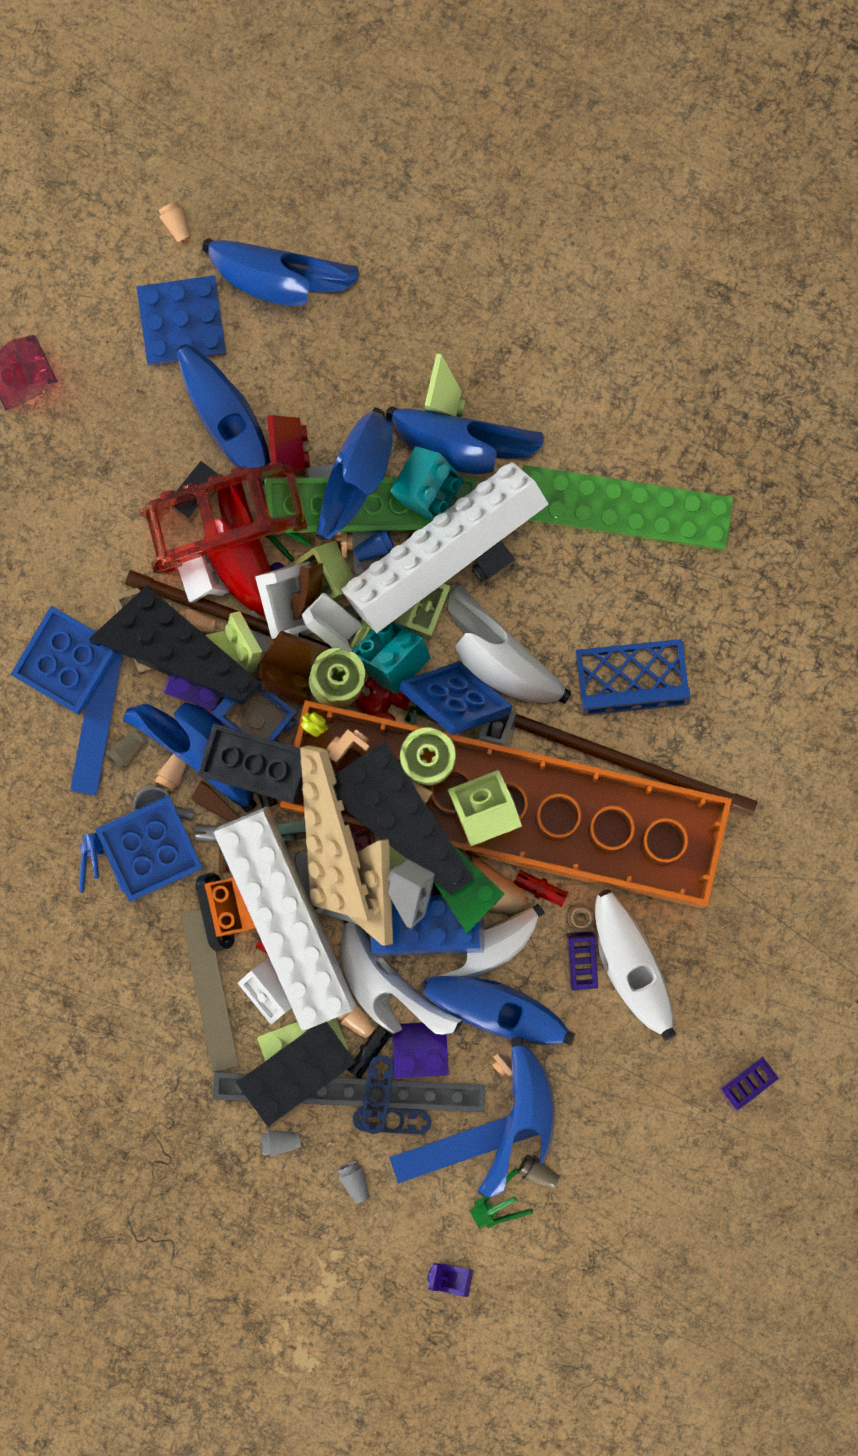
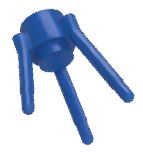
M97 833L82 836L83 844H80L81 861L79 875V892L81 893L84 892L87 856L92 860L94 878H99L97 857L104 855V848ZM111 865V868H112L113 873H114V875H115V878H116V880H117V882H118V884H119V887H120L121 891L124 892V890H123V888H122V886H121V884H120V881H119V879H118V877H117V875H116V873H115V871H114V869H113V867H112V865Z

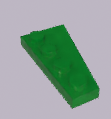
M453 845L475 881L453 895L449 894L436 882L434 883L468 934L505 893Z

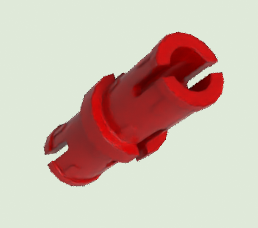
M521 869L514 881V884L535 894V898L539 899L541 897L558 905L560 908H562L569 893L547 883V879L543 878L541 880Z

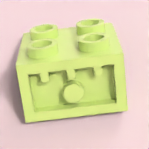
M241 612L230 613L225 631L205 636L249 673L256 672L262 650Z

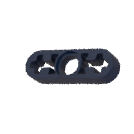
M385 1055L375 1056L369 1064L361 1124L363 1129L371 1134L381 1132L386 1124L394 1065L392 1060ZM380 1059H384L385 1064L389 1066V1071H384L382 1078L388 1079V1085L381 1082L371 1083V1077L377 1078L378 1070L374 1069V1063L378 1064ZM375 1086H380L385 1090L386 1096L381 1102H374L370 1098V1090ZM367 1104L375 1107L384 1106V1112L378 1110L377 1119L381 1120L382 1123L381 1125H376L375 1129H370V1124L366 1123V1118H371L373 1110H367Z
M363 1107L355 1111L353 1123L358 1130L365 1131L361 1122L357 1121V1117L362 1116ZM367 1107V1110L373 1109L371 1117H377L376 1111L378 1110L384 1112V1108ZM388 1108L387 1114L396 1113L400 1117V1124L394 1129H390L385 1125L381 1132L421 1135L430 1129L431 1118L423 1110ZM403 1113H409L408 1119H416L417 1114H421L422 1118L427 1120V1125H423L421 1130H416V1125L407 1124L408 1130H402L404 1125ZM369 1122L370 1129H375L377 1122Z

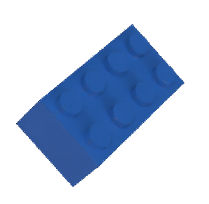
M430 895L425 916L410 929L405 925L391 899L393 944L383 946L371 936V952L376 956L484 953V917L467 934L442 895Z

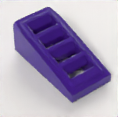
M592 931L567 933L571 990L598 988L595 934ZM588 942L589 946L574 947V943ZM589 953L590 957L575 958V954ZM590 964L591 968L576 969V965ZM591 974L592 979L576 980L577 975Z
M761 1057L721 1087L720 1091L735 1111H738L777 1081L779 1077L764 1057ZM759 1066L769 1077L767 1081H764L756 1070ZM750 1073H752L754 1077L757 1079V1081L760 1083L759 1087L756 1088V1086L748 1077ZM742 1079L752 1090L751 1093L748 1094L739 1083ZM733 1086L738 1089L744 1097L743 1099L739 1100L731 1090Z

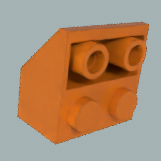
M234 877L205 884L216 937L256 930Z

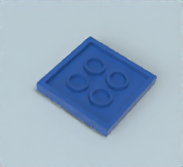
M215 275L136 286L148 366L178 362L176 350L184 344L192 346L206 357L226 355Z
M51 605L10 675L80 715L114 658L115 653L100 645L98 647L91 644L89 638L96 631Z
M460 661L401 681L399 687L402 693L451 735L510 715L513 707Z
M169 794L95 828L129 902L203 869Z

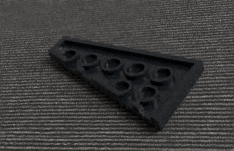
M148 586L144 587L89 638L90 643L98 647L100 645L111 649L115 654L131 657L137 660V663L174 678L177 676L185 679L191 685L196 687L198 685L212 690L218 696L241 705L246 703L261 688L260 681Z
M386 742L334 774L336 784L333 786L337 800H342L344 809L382 840L389 839V846L404 858L435 873L433 881L449 894L453 895L475 881Z

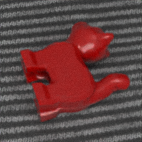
M371 677L364 683L365 687L370 689V694L366 697L361 691L358 698L354 701L355 707L359 712L396 721L395 717L387 713L391 704L405 711L410 710L408 707L410 699L404 693L399 691L397 694H394L378 685Z

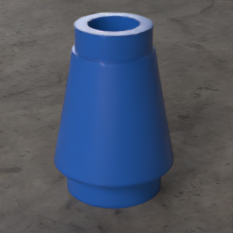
M378 530L353 549L361 563L386 556L395 546L387 530L382 532Z

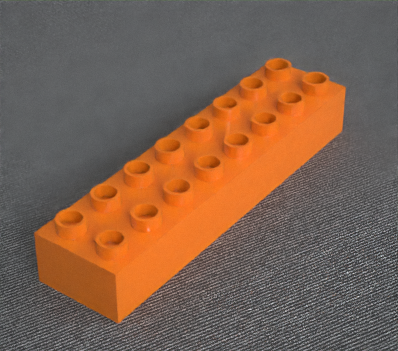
M305 700L294 747L302 748L309 745L327 750L336 736L341 739L347 729L352 733L357 730L369 739L366 743L370 746L368 752L386 742L401 765L400 751L403 742L410 733L423 727ZM307 712L310 714L312 712L317 713L326 721L325 725H327L328 730L321 733L319 737L311 735L301 726L303 722L302 716ZM443 732L451 739L455 748L454 768L450 775L442 782L435 785L421 786L432 792L426 805L449 841L461 853L704 909L708 906L732 799ZM353 743L338 764L331 761L334 774L367 753ZM428 750L423 751V757L420 759L431 763L432 757L435 754H430ZM499 770L513 799L522 827L470 846L448 789ZM303 786L296 805L281 801L280 808L283 812L304 816ZM345 809L341 811L344 825L372 832Z

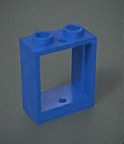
M259 689L258 692L286 714L285 718L267 738L280 742L278 738L284 731L289 733L298 722L295 719L297 712L275 694ZM224 698L213 711V716L226 727L245 732L227 718L238 703Z

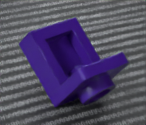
M433 1263L428 1273V1290L469 1297L474 1270L444 1263Z

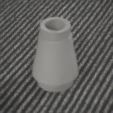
M267 1130L266 1133L260 1134L262 1155L273 1157L300 1148L299 1132Z
M357 1161L349 1162L337 1169L339 1173L338 1179L355 1203L363 1202L370 1197L363 1167L359 1166Z

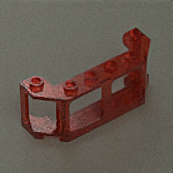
M280 461L254 468L242 466L232 469V474L226 476L222 474L210 476L207 478L208 482L202 484L198 482L186 484L183 486L184 490L178 492L171 490L160 493V498L151 500L139 511V515L145 517L148 521L156 553V559L151 562L153 573L166 575L175 572L176 567H181L184 562L270 534L280 535L283 534V531L292 528L293 532L307 529L293 468L282 464ZM286 474L296 516L272 518L269 514L261 477L274 478ZM248 480L257 516L256 521L223 533H218L208 493ZM197 497L205 537L202 540L167 550L158 516L169 513V506Z

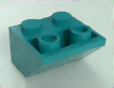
M415 446L390 492L402 505L429 521H433L438 514L448 510L456 494L459 492L464 479L440 453Z
M391 622L378 633L372 630L351 651L361 659L365 672L378 685L394 694L400 691L401 681L414 677L431 659L424 638L395 622Z

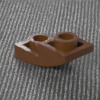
M312 563L300 567L299 584L301 590L292 593L291 600L293 620L302 619L301 614L320 596L323 582V563Z

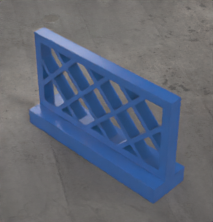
M682 639L576 650L583 716L683 706L690 703L691 697ZM677 647L678 657L672 664L660 655L665 648ZM646 650L653 655V658L646 666L634 658L639 651ZM613 653H620L627 658L619 669L607 661ZM594 656L600 663L591 672L583 666L582 657ZM656 659L669 667L661 677H658L649 670ZM630 661L642 670L634 681L622 672ZM678 662L680 670L677 667H675ZM603 665H606L615 672L608 683L595 675ZM673 670L681 676L682 685L670 686L664 679ZM584 672H585L587 675H589L586 680H585V677H584ZM645 673L657 681L651 689H644L637 684ZM618 676L630 684L623 692H617L610 686ZM592 678L604 687L599 694L587 695L586 685Z

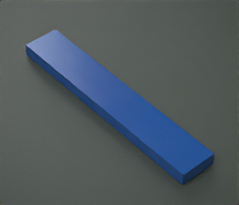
M115 654L86 703L70 788L72 792L98 796L123 654L121 656Z
M507 1117L389 1157L397 1182L401 1183L498 1149ZM532 1129L520 1130L515 1135L513 1143L539 1134Z

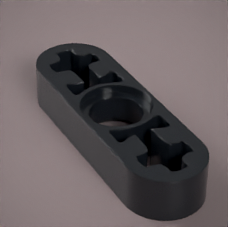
M211 872L197 878L196 891L208 944L214 951H222L233 946L235 937L234 934L222 936L223 940L221 941L219 937H216L205 884L219 881L221 878L216 873Z

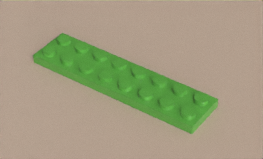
M523 465L522 471L536 482L548 502L546 507L528 519V521L722 551L726 550L734 497Z
M384 477L380 485L368 495L356 516L339 532H377L378 530L380 532L384 530L388 532H415L425 527L431 521L402 505L390 492L398 477ZM462 477L464 482L450 507L458 499L465 497L476 489L477 477ZM266 478L264 480L266 533H316L329 478Z

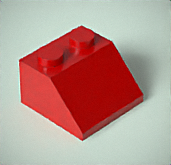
M268 415L271 466L274 478L306 475L305 467H310L309 451H304L303 441H308L307 426L301 425V420L297 417Z

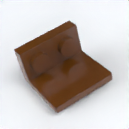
M280 631L258 665L257 680L261 682L260 689L304 704L305 700L309 701L311 697L309 676L313 663L322 652L329 648Z

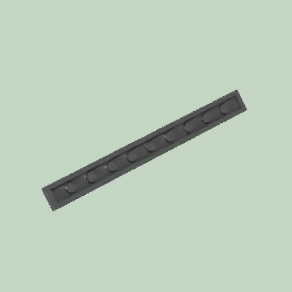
M214 1072L213 1099L249 1101L236 1083L247 1074ZM334 1078L300 1104L363 1106L367 1079ZM371 1080V1083L381 1082L388 1085V1080ZM392 1081L388 1108L484 1112L485 1085ZM375 1086L370 1090L369 1095L372 1101L381 1102L384 1100L386 1093L382 1087Z

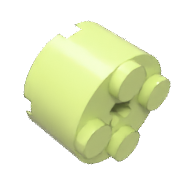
M341 648L328 649L322 652L313 663L309 676L310 690L321 704L337 708L345 707L353 703L360 695L365 681V668L361 659L355 653ZM333 674L337 677L342 676L341 682L332 680Z
M427 727L417 729L410 733L402 744L400 751L401 766L409 779L417 784H438L445 780L454 768V745L447 735L437 729ZM428 750L430 754H435L432 757L431 763L420 759L423 757V751Z

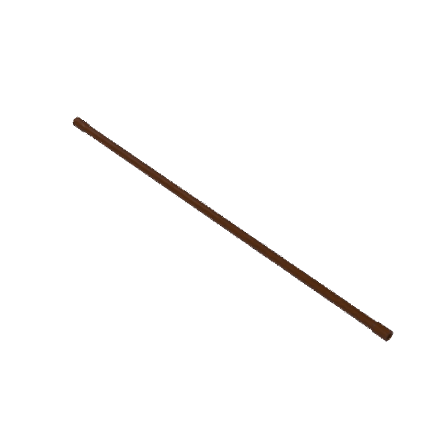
M133 570L129 571L125 581L127 586L138 588L139 590L148 586L158 596L226 621L229 620L230 613L239 612L205 598H201L195 603L189 602L186 591L156 581L152 577ZM241 612L250 630L271 637L267 621ZM298 633L299 637L323 645L329 649L332 648L327 643ZM516 714L515 727L670 785L732 799L730 808L753 816L758 803L756 800L722 790Z

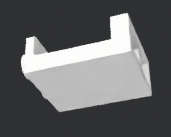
M310 561L289 565L255 576L271 639L276 638L280 631L298 637L299 632H301V635L314 633L305 625L303 618L293 620V610L291 609L292 593L301 590L299 584L300 567L311 564Z

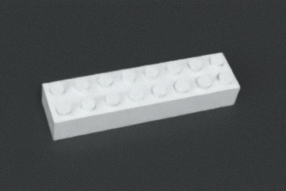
M510 462L508 465L502 466L488 480L478 484L476 489L468 495L458 499L448 510L438 514L425 527L415 531L401 545L395 546L381 560L371 564L369 569L361 575L351 579L341 591L355 612L378 633L546 507L548 502L536 482L513 462Z
M267 806L218 827L214 831V835L301 1030H307L351 1012L356 1002L316 912L311 905V901L269 807Z

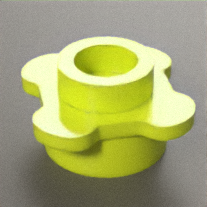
M307 712L302 716L303 722L301 726L311 735L319 737L321 733L328 730L327 725H325V719L317 713L312 712L310 714Z

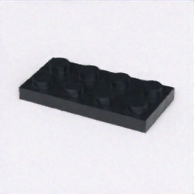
M213 724L197 774L198 776L294 805L297 804L303 786L300 748Z
M326 1021L307 1030L236 1083L267 1127H269L354 1065L356 1061Z

